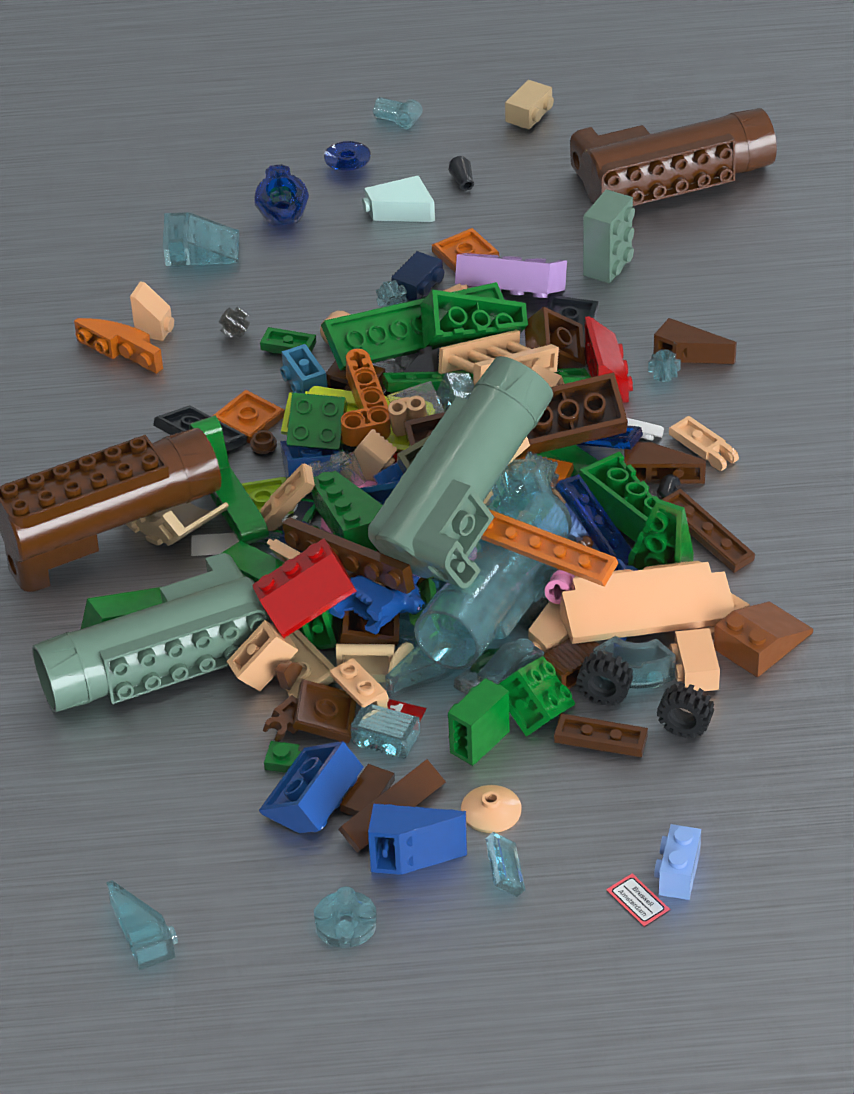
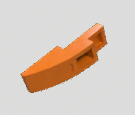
M77 318L74 320L75 335L80 343L93 348L111 359L122 355L124 358L130 359L156 374L163 369L161 349L151 344L148 333L114 321L92 318Z

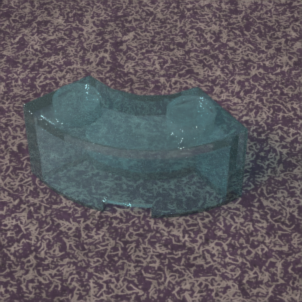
M614 636L593 649L596 656L598 651H603L604 656H607L608 652L613 653L612 657L615 659L617 656L622 657L621 663L625 661L629 663L628 668L633 670V680L630 688H658L675 679L676 655L658 639L646 643H632ZM599 676V677H601L602 679L611 681V680H609V679L606 678V677Z

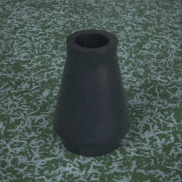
M464 156L454 157L449 162V173L462 190L472 189L474 181L471 162Z

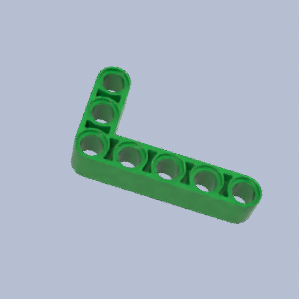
M216 415L189 424V429L199 428L203 431L214 450L221 473V488L209 495L217 507L225 502L228 503V508L221 514L238 541L251 544L268 538L269 532L263 516L229 465L222 428Z

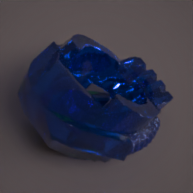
M282 164L271 165L265 171L266 178L259 182L254 196L255 206L263 217L274 226L298 223L304 214L309 200L308 189L299 177L291 175L288 166Z

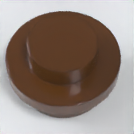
M267 430L256 432L250 442L251 449L259 454H268L277 447L276 438Z

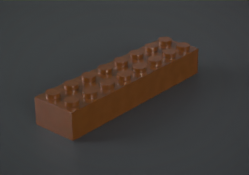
M614 372L551 387L553 397L537 425L527 436L530 446L516 458L626 433L628 420ZM446 412L404 421L408 446L410 447L431 435Z

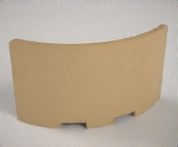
M225 502L210 511L199 508L192 503H184L127 523L126 525L135 533L141 531L147 535L146 540L152 544L159 546L162 543H166L169 546L224 512L229 505Z

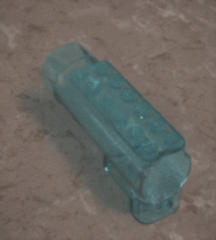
M537 458L514 459L507 465L493 486V495L485 504L487 508L569 539L568 535L572 528L570 513L565 504L553 494L542 461ZM480 539L468 556V559L474 561L480 568V573L468 588L463 589L446 582L431 598L415 623L414 633L419 647L432 661L450 669L470 667L494 639L507 638L557 568Z

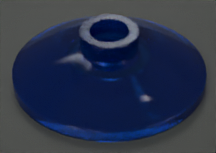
M343 141L333 144L324 153L326 164L331 168L342 171L359 169L365 166L371 158L369 148L355 141Z

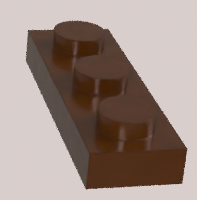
M561 713L554 734V743L642 757L648 737V728Z

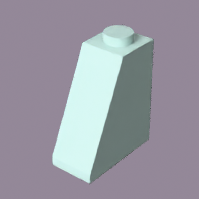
M419 175L364 188L365 198H362V206L364 211L370 214L373 221H435L434 200Z

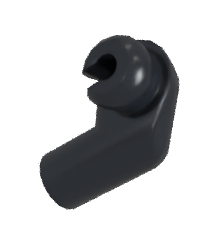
M673 474L665 475L657 489L658 497L662 500L677 490L676 485L680 486V479Z

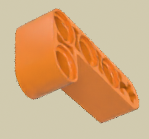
M363 349L350 350L346 355V378L358 410L349 411L342 415L341 440L345 445L354 447L358 446L372 429L376 433H380V436H384V440H386L391 434V422L388 404L369 354Z

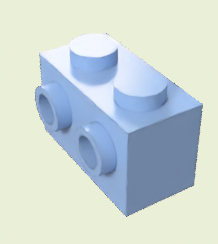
M671 824L668 836H662L660 854H663L662 860H656L654 878H659V895L690 900L700 856L701 829Z

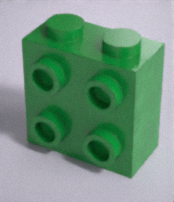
M485 678L477 686L472 687L459 703H455L448 712V737L451 754L474 766L510 732L509 691L502 685Z

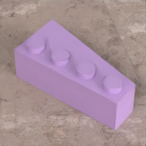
M457 254L455 284H467L468 288L497 282L500 291L501 289L510 290L509 294L524 295V292H533V297L547 298L550 293L565 290L567 260L546 263V259L542 258L525 259V261H522L521 257L515 256L499 258L498 255Z

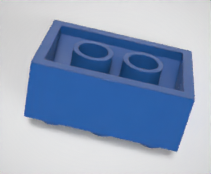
M344 741L305 747L261 806L259 812L297 833L318 832L326 826L328 817L341 804L342 797L347 790L356 783L357 776L363 769V765Z

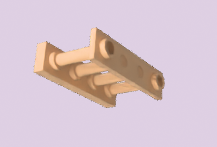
M519 330L509 331L440 348L438 373L444 374L462 369L473 374L474 388L494 359L499 356L514 359L529 368L536 364L552 372H557L559 347L551 344L530 349L520 344Z

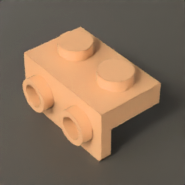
M354 658L330 670V676L361 707H366L378 720L388 715L387 702L389 698L386 690Z

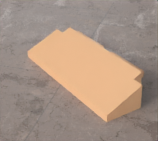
M690 561L649 566L638 571L630 569L617 570L612 573L605 587L575 576L572 580L571 591H563L561 594L559 615L571 643L576 644L715 626L735 610L725 571L711 573L709 562Z

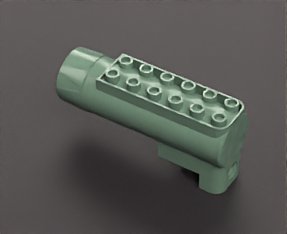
M499 356L494 359L478 380L468 399L456 396L390 496L369 524L368 537L380 553L409 564L412 574L422 578L435 577L463 589L472 585L481 570L474 561L468 559V556L494 519L493 514L483 502L525 438L535 428L553 397L551 387L539 374L514 359Z
M220 553L205 558L207 573L160 587L161 604L84 629L66 632L32 645L33 659L38 678L52 711L59 712L88 704L106 695L111 704H115L229 666L227 660L262 622L266 620L270 623V617L252 586L254 582L250 578L243 576L229 554Z

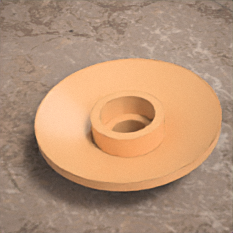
M485 785L473 789L464 797L461 811H466V824L471 828L484 833H498L511 828L521 816V802L518 796L508 788L498 785Z

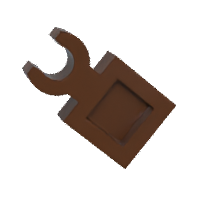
M293 695L276 707L272 716L265 722L264 732H267L269 729H276L278 731L274 739L275 741H281L286 730L292 734L298 731V729L293 728L297 698Z

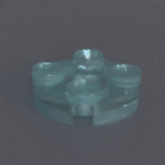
M341 887L337 892L323 898L314 908L316 932L329 945L340 947V943H350V947L358 946L370 939L375 932L377 921L376 907L366 895L355 892L351 887ZM346 915L351 916L352 919L351 921H348L346 919L343 921H339L340 917Z

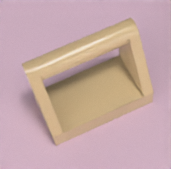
M336 644L337 666L354 658L377 682L394 683L388 678V669L391 659L396 652L395 644Z

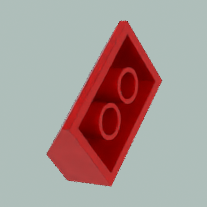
M590 316L585 317V360L591 378L614 372L622 402H629V392L633 391L632 377L627 376V360H622L624 357L622 343L618 344L615 333Z
M325 538L310 545L305 551L293 559L287 560L282 566L270 574L264 575L252 585L259 601L283 638L357 591L341 560Z

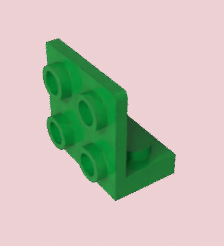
M292 393L287 445L339 450L341 443V417L347 412L348 406L346 398Z
M543 656L520 668L499 683L509 691V712L526 737L575 705L570 690L561 683L556 675L555 668Z

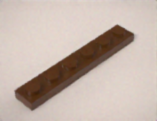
M291 517L282 522L284 538L288 546L303 552L310 545L325 538L346 570L405 594L415 589L409 564Z

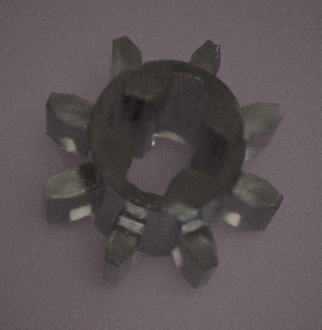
M229 307L219 320V323L223 325L220 331L229 338H233L234 335L241 337L250 325V322L246 320L249 314L240 307H236L235 310Z

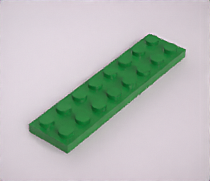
M497 282L453 292L504 300ZM425 298L324 320L321 327L339 370H346V355L353 349L365 350L369 354L372 363L418 353L419 350L424 349L420 304Z

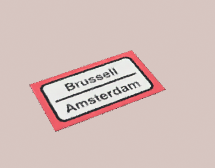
M633 873L606 889L643 926L671 910Z

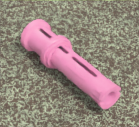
M562 570L554 572L550 577V581L545 586L544 592L547 599L552 603L560 604L562 592L571 591L572 580L575 575Z

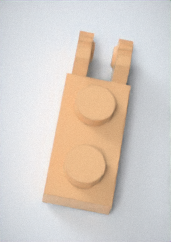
M690 416L669 427V435L703 459L708 460L710 465L719 471L726 468V461L734 463L739 458L738 452L727 444L726 440Z
M305 463L301 464L262 506L261 515L264 517L268 531L278 529L277 527L282 525V519L295 509L296 505L305 495L313 490L315 483L311 466Z

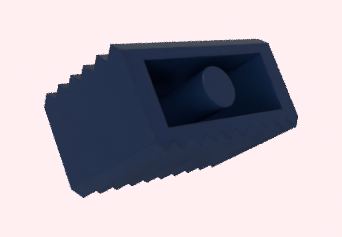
M416 251L402 267L400 266V269L394 275L392 274V294L394 296L397 295L398 298L401 296L402 299L405 298L410 301L421 299L423 296L426 297L430 293L431 288L436 283H440L444 278L443 260Z

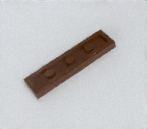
M681 488L662 499L685 508L690 535L733 573L754 561L755 553Z
M426 759L344 823L338 830L358 853L369 844L368 829L373 804L416 807L444 785L446 781L429 760Z

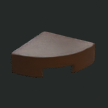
M288 661L286 663L282 662L276 667L275 672L281 688L286 690L292 688L303 669L300 663Z

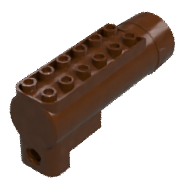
M762 108L734 112L719 118L650 134L643 125L598 135L592 127L577 130L570 138L571 166L582 179L587 195L593 204L606 189L633 197V206L733 182L735 181L736 173H745L773 164L777 154L774 128L769 116Z
M199 428L166 436L154 443H151L148 437L143 435L0 486V533L5 545L8 569L19 587L27 592H35L51 586L48 570L98 552L97 534L171 507L190 503L220 490V468L208 438Z

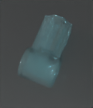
M378 97L373 108L374 116L394 121L403 129L411 128L423 112L420 103L413 99L403 103Z

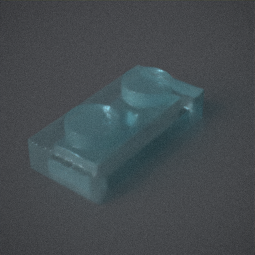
M492 832L485 840L494 885L498 889L518 897L525 891V885L516 843Z

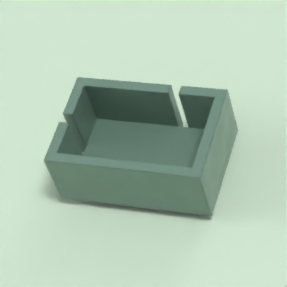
M606 189L584 214L583 276L610 284L615 276L621 273L624 265L632 260L634 248H632L634 236L632 220L635 214L633 197Z

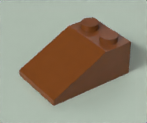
M768 601L733 610L715 625L714 648L715 651L758 678L813 633V628Z

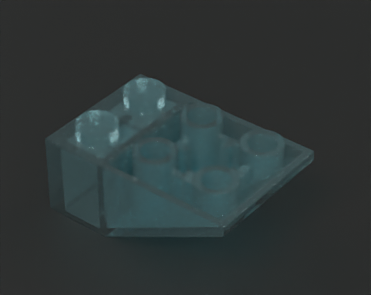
M190 212L165 213L163 230L165 265L239 263V230Z

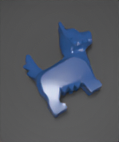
M361 575L351 577L350 579L357 591L330 608L329 613L342 619L345 614L344 611L354 610V613H357L358 616L369 620L365 625V630L376 635L380 628L389 623L398 613L408 612L417 614L425 608V602L420 598V590L416 586L419 577L413 576L415 589L408 594L396 589H387Z

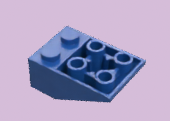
M373 804L368 829L371 872L403 875L466 856V811Z

